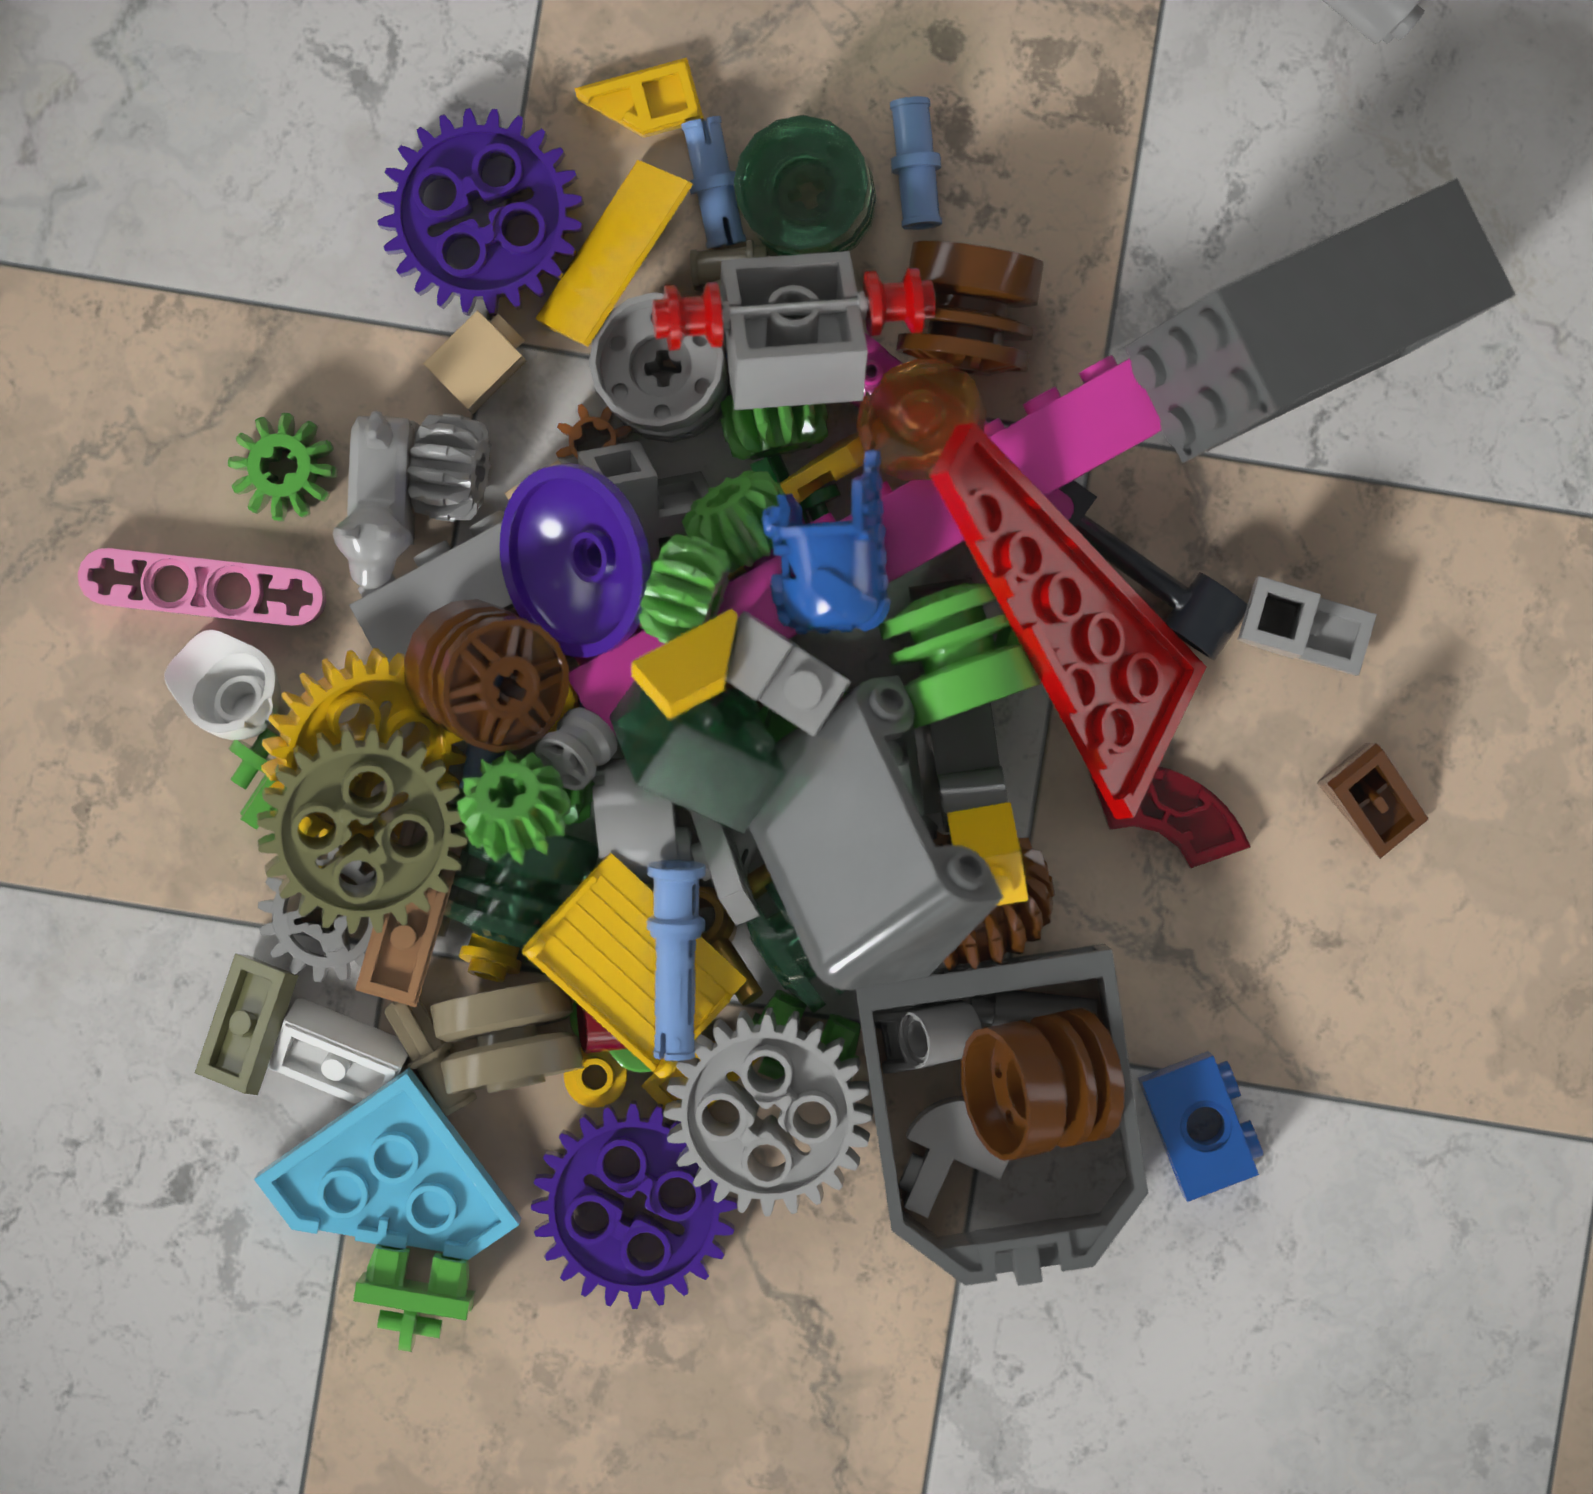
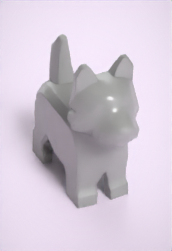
M372 411L370 416H358L352 426L347 517L333 530L335 544L348 559L352 580L366 589L378 588L389 581L396 559L409 545H414L415 515L412 512L411 497L407 491L410 473L407 470L411 461L410 449L414 447L415 432L420 425L407 418L383 416L379 411Z

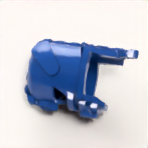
M866 450L864 473L862 476L852 480V521L805 524L802 507L796 501L793 494L777 495L778 505L767 507L764 510V533L767 537L773 538L774 555H781L782 574H773L771 577L772 600L777 608L778 620L783 626L795 629L797 634L806 635L808 631L829 634L832 630L849 633L857 628L868 631L881 624L889 612L890 599L887 596L888 575L885 569L887 556L884 548L886 527L883 525L882 520L884 506L881 499L882 477L879 471L881 464L879 450ZM791 567L796 575L795 577H792Z

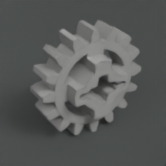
M342 845L329 852L327 859H322L320 855L316 859V863L320 866L326 865L333 859L335 853ZM359 860L346 864L341 873L353 879L358 885H363L374 876L375 871L366 874L362 870L365 862ZM268 877L265 883L276 892L274 899L258 902V909L272 913L273 922L265 924L259 930L261 935L276 934L280 941L270 952L272 957L276 958L287 953L291 954L294 958L289 972L294 975L299 974L307 965L313 966L314 982H323L329 968L335 969L341 981L351 978L350 962L355 961L358 966L362 967L373 929L370 918L364 936L351 949L350 944L352 943L346 916L343 915L335 919L334 931H330V928H324L322 922L316 923L315 920L303 923L299 910L287 913L289 898L282 899L279 896V887L284 879ZM316 906L310 913H308L305 916L313 914L314 910H318L321 907ZM304 932L320 941L322 951L325 952L326 956L307 950L295 939L293 934Z

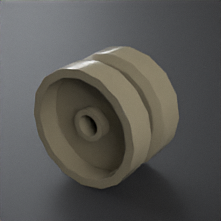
M553 980L474 994L430 1006L436 1038L445 1042L477 1038L478 1042L477 1048L449 1054L441 1062L446 1094L463 1093L486 1088L488 1093L515 1089L546 1082L545 1077L585 1068L579 1036L567 1031L538 1035L537 1026L565 1020L574 1011L571 997Z

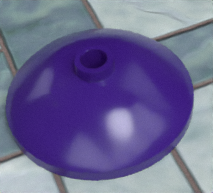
M572 463L558 464L542 468L529 475L512 494L505 509L500 530L501 569L511 601L520 617L541 626L560 644L563 654L573 657H592L610 652L625 643L640 624L639 615L643 610L641 601L645 595L646 582L651 576L650 551L643 526L632 505L620 489L607 477L589 467Z

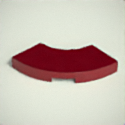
M1159 766L1135 817L1116 820L1088 770L1109 830L1135 826L1158 832L1178 848L1189 868H1194L1251 848L1245 832L1228 807L1213 792L1186 775Z

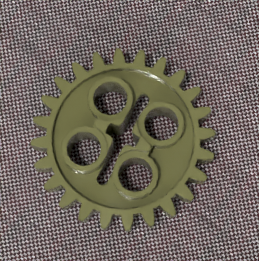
M348 724L342 726L341 743L332 745L329 739L322 732L317 733L319 752L312 756L308 751L297 745L293 749L299 767L293 770L279 764L276 766V777L284 785V788L264 787L263 800L275 807L276 810L257 813V825L274 831V833L258 839V850L261 853L278 854L265 865V873L267 877H277L286 874L287 877L279 887V896L285 899L300 892L302 896L298 905L299 914L304 917L316 906L321 907L322 925L324 928L328 929L338 914L346 916L348 931L351 934H355L361 917H369L376 933H379L383 929L384 914L390 912L404 926L408 924L406 905L413 902L417 907L428 912L431 908L425 891L429 887L443 893H447L449 890L447 880L440 873L441 869L460 870L462 866L460 858L448 849L449 847L467 845V836L464 831L450 827V825L462 821L458 814V805L446 804L460 793L459 786L456 781L437 783L446 771L445 762L439 759L424 766L422 763L427 749L426 744L422 741L414 745L408 752L402 750L403 734L401 730L397 729L390 736L386 744L379 742L375 724L369 725L364 741H355ZM368 771L379 774L385 780L383 789L375 796L363 798L355 795L350 790V782L356 775ZM400 792H406L409 795L404 803H399L385 813L380 814L391 803L392 798ZM312 812L325 813L335 822L328 834L315 838L305 835L298 826L304 816ZM358 819L360 823L366 825L373 821L374 836L367 839L363 834L358 833L351 837L350 822ZM412 820L424 826L426 829L424 836L413 845L403 846L397 844L390 837L392 829L402 821ZM343 845L326 865L320 866L316 863V859L320 855H325L338 846ZM361 860L368 862L374 867V876L363 885L354 886L347 884L340 877L341 870L352 861Z

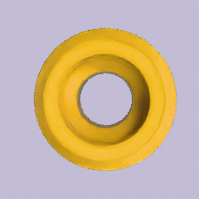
M471 933L469 944L461 946L459 958L470 963L468 973L490 981L504 982L506 973L519 974L522 962L517 959L520 945L491 934Z
M581 1048L584 1067L586 1068L593 1064L600 1065L607 1073V1081L600 1088H592L583 1079L585 1068L565 1072L564 1084L569 1095L579 1104L591 1108L604 1107L607 1104L613 1103L619 1098L626 1086L627 1069L621 1067L609 1051L584 1053Z

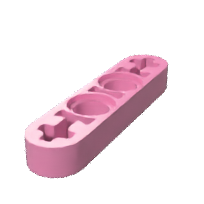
M104 548L89 553L81 562L78 570V583L83 594L91 601L107 606L297 627L307 626L316 621L323 613L326 605V591L321 581L311 573L293 568ZM107 559H114L115 570L123 573L139 574L137 562L146 561L147 565L140 580L143 599L133 600L137 587L122 584L113 585L110 595H103V585L93 581L94 569H105ZM167 566L181 568L188 578L187 592L176 602L163 601L158 597L154 589L156 575ZM229 573L242 574L251 585V595L248 602L238 609L224 607L217 598L216 589L218 582ZM272 575L273 578L268 588L283 591L292 590L294 580H303V591L313 594L312 605L301 606L299 616H291L290 605L282 602L267 601L269 613L258 614V609L264 596L261 576Z

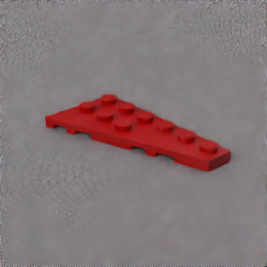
M975 422L956 425L931 471L930 477L1116 820L1134 818L1207 666Z

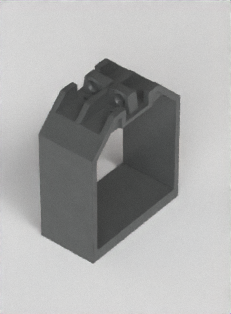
M1106 944L1004 958L1001 965L992 960L979 962L977 969H973L970 964L958 965L950 972L947 967L936 968L928 977L856 989L891 1231L965 1286L997 1281L996 1274L1007 1272L1014 1273L1018 1286L1043 1282L1041 1267L1060 1265L1062 1272L1094 1267L1148 1195L1112 949ZM1097 978L1103 1023L1119 1054L1124 1077L1125 1107L1119 1131L1126 1171L1125 1179L1099 1213L937 1236L901 1208L872 1011Z

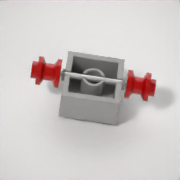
M850 251L721 260L720 290L717 282H708L702 296L682 298L675 285L664 286V299L652 300L655 339L667 338L669 351L680 350L685 337L704 335L711 348L722 347L724 338L735 410L862 401L867 361V345L862 319H865L869 336H880L886 322L904 321L911 333H922L924 319H934L935 294L932 280H921L918 268H907L902 282L883 283L876 271H865L863 291L857 292Z

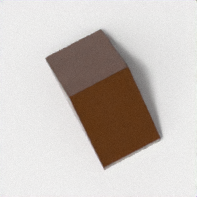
M1365 743L1317 782L1379 859L1429 820L1384 750L1377 743Z

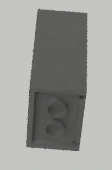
M1456 178L1216 289L1124 348L1131 360V368L1136 381L1146 390L1160 418L1161 430L1165 439L1175 448L1182 463L1416 351L1514 297L1516 294L1467 196Z

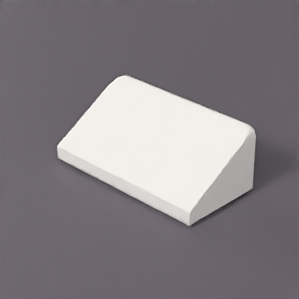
M298 998L283 1021L268 1069L357 1104L402 1073L409 1056L397 1036L304 998Z

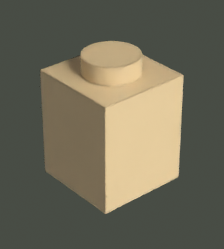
M477 310L423 364L474 414L527 362L516 350L525 340L499 314L489 322Z

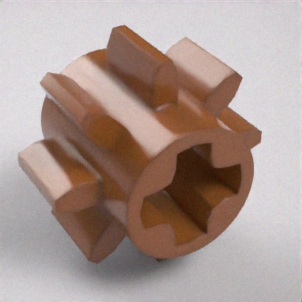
M580 404L578 405V414L581 420L573 427L566 423H558L557 428L564 435L569 436V446L558 450L556 455L558 459H569L573 456L578 459V445L586 441L585 430L590 427H595L601 435L611 434V441L606 442L603 447L620 444V439L627 438L633 431L630 426H621L614 429L610 425L614 413L608 406L603 409L600 417H590L586 407Z

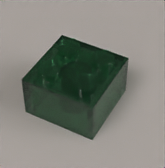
M634 680L609 716L637 786L741 833L745 832L786 774L775 750L776 742L767 732L759 715L760 707L747 694L734 688H729L726 692L721 691L669 719L637 681Z

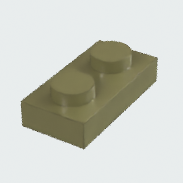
M235 953L194 1073L244 1094L258 1095L299 975H294L289 971L251 956Z

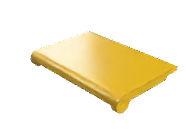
M637 160L535 320L550 330L588 347L693 184Z
M610 852L525 944L522 953L662 1079L675 1068L678 1061L665 1060V1054L662 1059L653 1057L656 1018V938L651 937L650 931L647 930V919L654 915V892ZM702 937L696 939L694 1040L727 1006L732 996L747 981L736 968Z

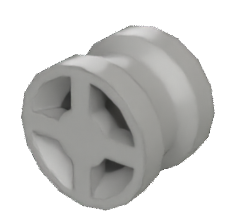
M577 707L569 709L557 722V730L547 733L536 745L535 755L541 759L544 767L552 765L559 772L564 788L579 790L583 789L595 776L596 767L605 765L616 753L617 741L615 734L601 717L587 709Z

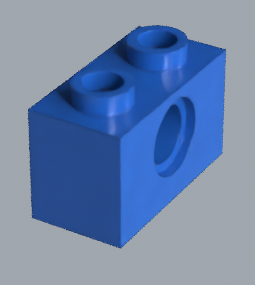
M1207 1051L1138 1078L1182 1196L1187 1202L1259 1175L1253 1159L1264 1156L1252 1122L1248 1120L1239 1123L1231 1100L1240 1097L1241 1093L1228 1061L1217 1064L1214 1055ZM1211 1107L1216 1109L1220 1115L1221 1125L1219 1131L1208 1140L1200 1141L1191 1138L1187 1131L1189 1116L1198 1108Z

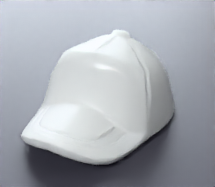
M206 630L196 635L172 659L164 673L167 688L188 718L201 729L220 738L229 740L253 738L264 732L268 725L271 724L268 720L271 714H278L281 688L271 661L257 648L221 631Z

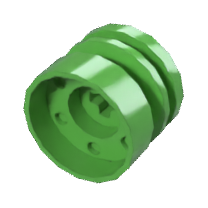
M964 583L907 604L906 608L890 620L878 625L883 641L910 632L914 642V646L889 655L891 665H904L921 662L925 674L904 686L915 713L914 729L1041 684L1021 644L997 648L993 635L1009 627L1010 623L1005 614L989 619L986 618L983 606L997 601L988 583Z

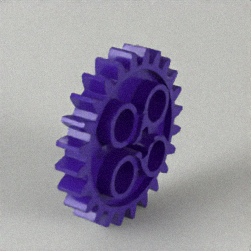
M471 108L465 109L463 127L454 128L451 121L443 114L439 116L442 134L434 138L428 131L419 127L417 134L423 147L416 152L409 147L400 145L398 151L408 165L405 170L386 168L384 172L398 185L396 191L378 193V199L381 203L394 208V214L377 220L378 226L387 231H396L398 235L383 246L384 250L388 255L401 253L407 255L397 267V273L401 277H405L419 271L421 274L416 282L415 292L422 296L434 286H437L439 288L437 305L442 309H445L456 295L460 297L462 312L467 316L471 315L477 299L484 300L491 316L497 315L499 298L507 296L517 310L522 309L520 290L528 287L534 294L542 298L545 292L539 277L546 273L551 277L561 280L564 275L554 262V259L557 255L575 257L577 254L575 248L565 241L564 237L565 234L583 232L584 226L576 219L567 217V212L583 206L584 201L582 196L565 194L564 189L571 186L578 180L575 170L556 172L555 168L566 156L563 149L559 147L544 154L541 150L548 136L546 131L541 128L526 139L523 137L525 120L519 115L511 122L508 129L502 128L500 113L497 109L491 110L485 125H478ZM498 156L510 158L515 162L516 170L514 177L509 183L504 186L493 187L483 182L482 171L487 161ZM435 180H449L456 185L457 191L451 206L439 211L426 207L423 197L428 185ZM530 188L534 191L533 197L529 200L511 203L492 210L489 213L491 223L485 227H480L474 219H468L436 237H431L428 234L429 228L436 224L451 222L472 214L473 206L471 202L478 198H482L487 206H494L513 197L524 189ZM523 214L537 219L539 231L533 242L524 246H516L506 240V226L511 219ZM470 238L479 243L480 254L476 263L470 268L463 270L454 269L449 266L447 262L448 248L458 239Z
M631 1100L627 1118L621 1119L618 1118L611 1104H607L604 1106L603 1111L604 1123L598 1126L592 1118L584 1113L579 1119L583 1133L580 1138L564 1129L558 1136L562 1145L567 1150L566 1153L562 1154L547 1150L544 1154L543 1159L555 1170V1173L536 1174L533 1184L549 1192V1196L535 1199L531 1203L532 1211L548 1214L549 1216L548 1220L535 1227V1237L553 1236L555 1242L546 1250L544 1258L546 1261L555 1260L563 1256L568 1262L565 1264L560 1279L563 1281L572 1278L578 1273L585 1276L581 1295L584 1297L589 1295L598 1284L606 1287L605 1303L607 1306H611L614 1303L619 1291L628 1292L632 1309H638L641 1295L644 1291H650L659 1306L664 1305L665 1286L672 1284L683 1296L689 1293V1286L686 1274L692 1272L704 1280L709 1277L710 1271L702 1259L704 1255L717 1259H723L725 1256V1249L714 1239V1236L733 1235L735 1225L719 1217L722 1212L736 1209L737 1199L726 1196L719 1203L715 1202L714 1195L718 1183L713 1179L698 1187L693 1185L700 1166L697 1162L688 1166H678V1157L687 1144L668 1143L667 1136L670 1129L681 1123V1121L674 1120L671 1125L664 1123L663 1104L660 1103L655 1106L650 1118H641L637 1101ZM616 1146L629 1147L637 1153L640 1159V1168L630 1176L620 1177L614 1175L605 1164L604 1156ZM592 1174L600 1178L608 1187L627 1198H631L636 1191L643 1192L646 1195L644 1206L649 1211L680 1223L684 1226L685 1231L677 1235L669 1231L652 1216L642 1211H637L633 1218L626 1217L623 1214L624 1202L620 1198L589 1186L585 1183L584 1177ZM675 1177L687 1179L696 1191L694 1200L684 1207L675 1208L669 1206L660 1195V1187L666 1180ZM588 1201L600 1203L609 1215L607 1225L598 1231L582 1229L577 1225L573 1212L579 1204ZM648 1232L661 1239L664 1245V1253L659 1259L653 1262H642L631 1254L629 1241L637 1234Z

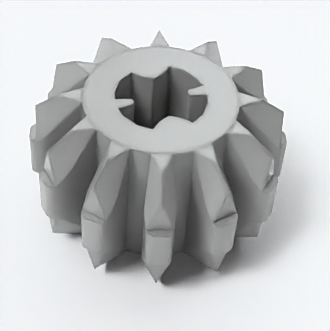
M449 413L428 415L422 425L415 432V444L410 449L411 461L407 470L410 473L407 491L416 513L428 515L436 520L456 522L457 520L471 521L477 514L478 509L484 503V492L486 487L489 486L488 474L492 465L489 457L492 445L488 439V431L484 423L464 417L463 415Z

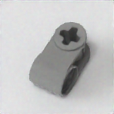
M963 1000L922 1003L872 1011L874 1021L880 1022L887 1056V1060L882 1063L884 1074L915 1070L962 1059L966 1041L974 1030L982 1028L975 1009L967 1001Z

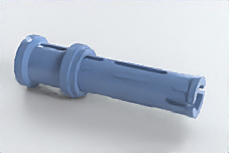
M662 860L648 863V876L654 878V915L647 919V930L650 931L651 937L656 938V1018L653 1057L656 1059L664 1058V1054L665 1060L683 1061L695 1058L696 939L700 938L705 930V919L699 916V879L706 875V865L701 862Z

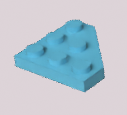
M410 1067L259 1171L254 1178L255 1182L292 1230L317 1234L318 1231L354 1236L355 1241L406 1249L407 1246L443 1252V1256L464 1260L471 1259L519 1226L522 1219Z

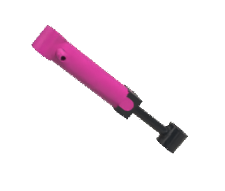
M864 332L867 345L864 397L862 401H849L848 403L860 409L876 422L881 421L886 429L926 457L944 449L956 425L975 422L981 428L988 424L984 419L894 357L881 344ZM1073 480L1045 496L1107 562L1170 605L1173 609L1164 622L1182 641L1215 661L1242 623L1248 605L1246 602L1201 572L1198 573L1189 587L1185 586L1085 515L1097 496Z

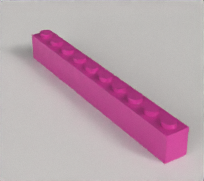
M1110 355L1078 373L1084 383L1080 387L1061 396L1055 386L1022 405L1028 416L1006 428L1000 418L982 426L981 429L1046 496L1162 431L1160 418L1146 390L1139 385L1133 375L1130 359L1118 365L1113 355ZM943 449L910 467L915 479L892 491L887 481L882 483L881 499L884 506L882 520L883 525L886 527L884 548L887 556L885 569L888 575V584L965 541L930 477V473ZM830 512L811 523L836 521ZM852 514L840 521H852ZM772 549L770 556H762L751 567L743 565L747 573L728 583L723 596L724 601L720 605L717 616L733 609L739 618L742 612L746 611L790 639L798 634L795 629L783 626L778 620L777 608L772 600L771 577L773 574H782L781 555H774ZM791 567L792 577H795L796 575ZM639 624L634 632L635 636L610 652L592 657H574L579 667L569 672V681L584 708L601 717L609 725L615 736L662 711L631 676L633 660L665 644L658 641L659 638L645 633L641 624Z

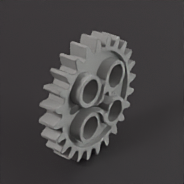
M767 1007L761 1025H754L746 1010L740 1011L737 1020V1030L732 1031L721 1019L717 1020L713 1027L716 1042L714 1043L708 1038L699 1035L694 1040L695 1053L699 1059L695 1057L689 1060L678 1061L676 1067L687 1078L672 1077L666 1091L682 1099L667 1103L664 1109V1117L681 1121V1123L670 1129L667 1136L668 1143L687 1144L678 1157V1166H688L697 1162L700 1167L694 1178L693 1185L698 1187L713 1179L718 1183L714 1201L719 1203L732 1191L738 1194V1212L744 1213L748 1208L752 1198L761 1200L763 1213L769 1217L771 1216L775 1201L779 1199L784 1200L791 1214L797 1213L800 1194L805 1193L816 1205L821 1204L824 1195L821 1183L825 1182L832 1188L840 1190L843 1187L845 1178L838 1166L857 1170L860 1156L851 1147H867L870 1133L857 1125L872 1120L873 1107L856 1103V1101L869 1095L870 1083L868 1081L850 1080L859 1070L860 1059L850 1058L840 1061L838 1057L843 1049L845 1040L839 1037L827 1045L822 1043L820 1038L824 1023L821 1021L814 1024L807 1033L799 1030L800 1016L797 1011L790 1015L785 1026L777 1025L772 1007ZM763 1056L774 1057L783 1065L785 1075L775 1080L763 1079L753 1069L752 1061ZM735 1072L740 1076L744 1087L737 1082L730 1081L727 1078V1073ZM714 1100H727L736 1106L740 1118L728 1123L717 1121L709 1113L707 1104ZM804 1102H818L827 1108L831 1118L823 1124H810L801 1118L797 1107ZM775 1104L781 1109L778 1119L773 1115H769L762 1120L756 1115L759 1105L764 1109H768ZM793 1137L802 1143L808 1144L811 1150L809 1152H802L795 1145ZM768 1144L775 1146L783 1153L785 1162L775 1167L763 1166L757 1162L752 1150L759 1145Z

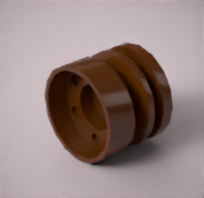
M921 240L913 242L909 268H918L921 280H932L935 294L934 319H924V328H928L927 334H898L896 351L928 363L933 368L957 373L990 376L1002 372H1027L1029 353L1003 346V340H1032L1033 328L1022 322L1007 318L1008 308H1024L1038 305L1044 267L1043 261L1017 252L980 245L946 241Z
M479 599L452 601L431 612L412 634L404 657L405 686L414 706L432 723L454 733L457 737L464 739L473 746L495 753L506 752V750H521L543 738L561 717L569 694V665L560 644L541 626L519 617L500 606ZM498 675L503 677L499 688L493 685Z
M1080 1007L1033 1017L1029 1023L1025 1020L977 1029L974 1030L965 1043L961 1060V1086L967 1114L977 1137L988 1152L1002 1161L1015 1160L1050 1152L1056 1145L1059 1147L1080 1145L1083 1142L1110 1138L1119 1127L1125 1107L1124 1077L1119 1054L1108 1030L1098 1017L1088 1010Z

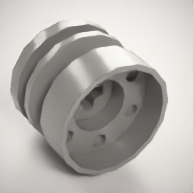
M653 292L627 299L610 312L592 341L589 366L596 391L624 426H630L632 431L646 439L676 442L698 436L719 420L722 415L720 403L727 396L732 395L724 340L722 347L711 348L704 335L690 336L684 338L680 350L669 351L667 338L655 339L652 300L664 299V294ZM670 359L677 370L681 371V374L672 375L670 386L663 387L657 378L652 376V373L662 371L663 361Z

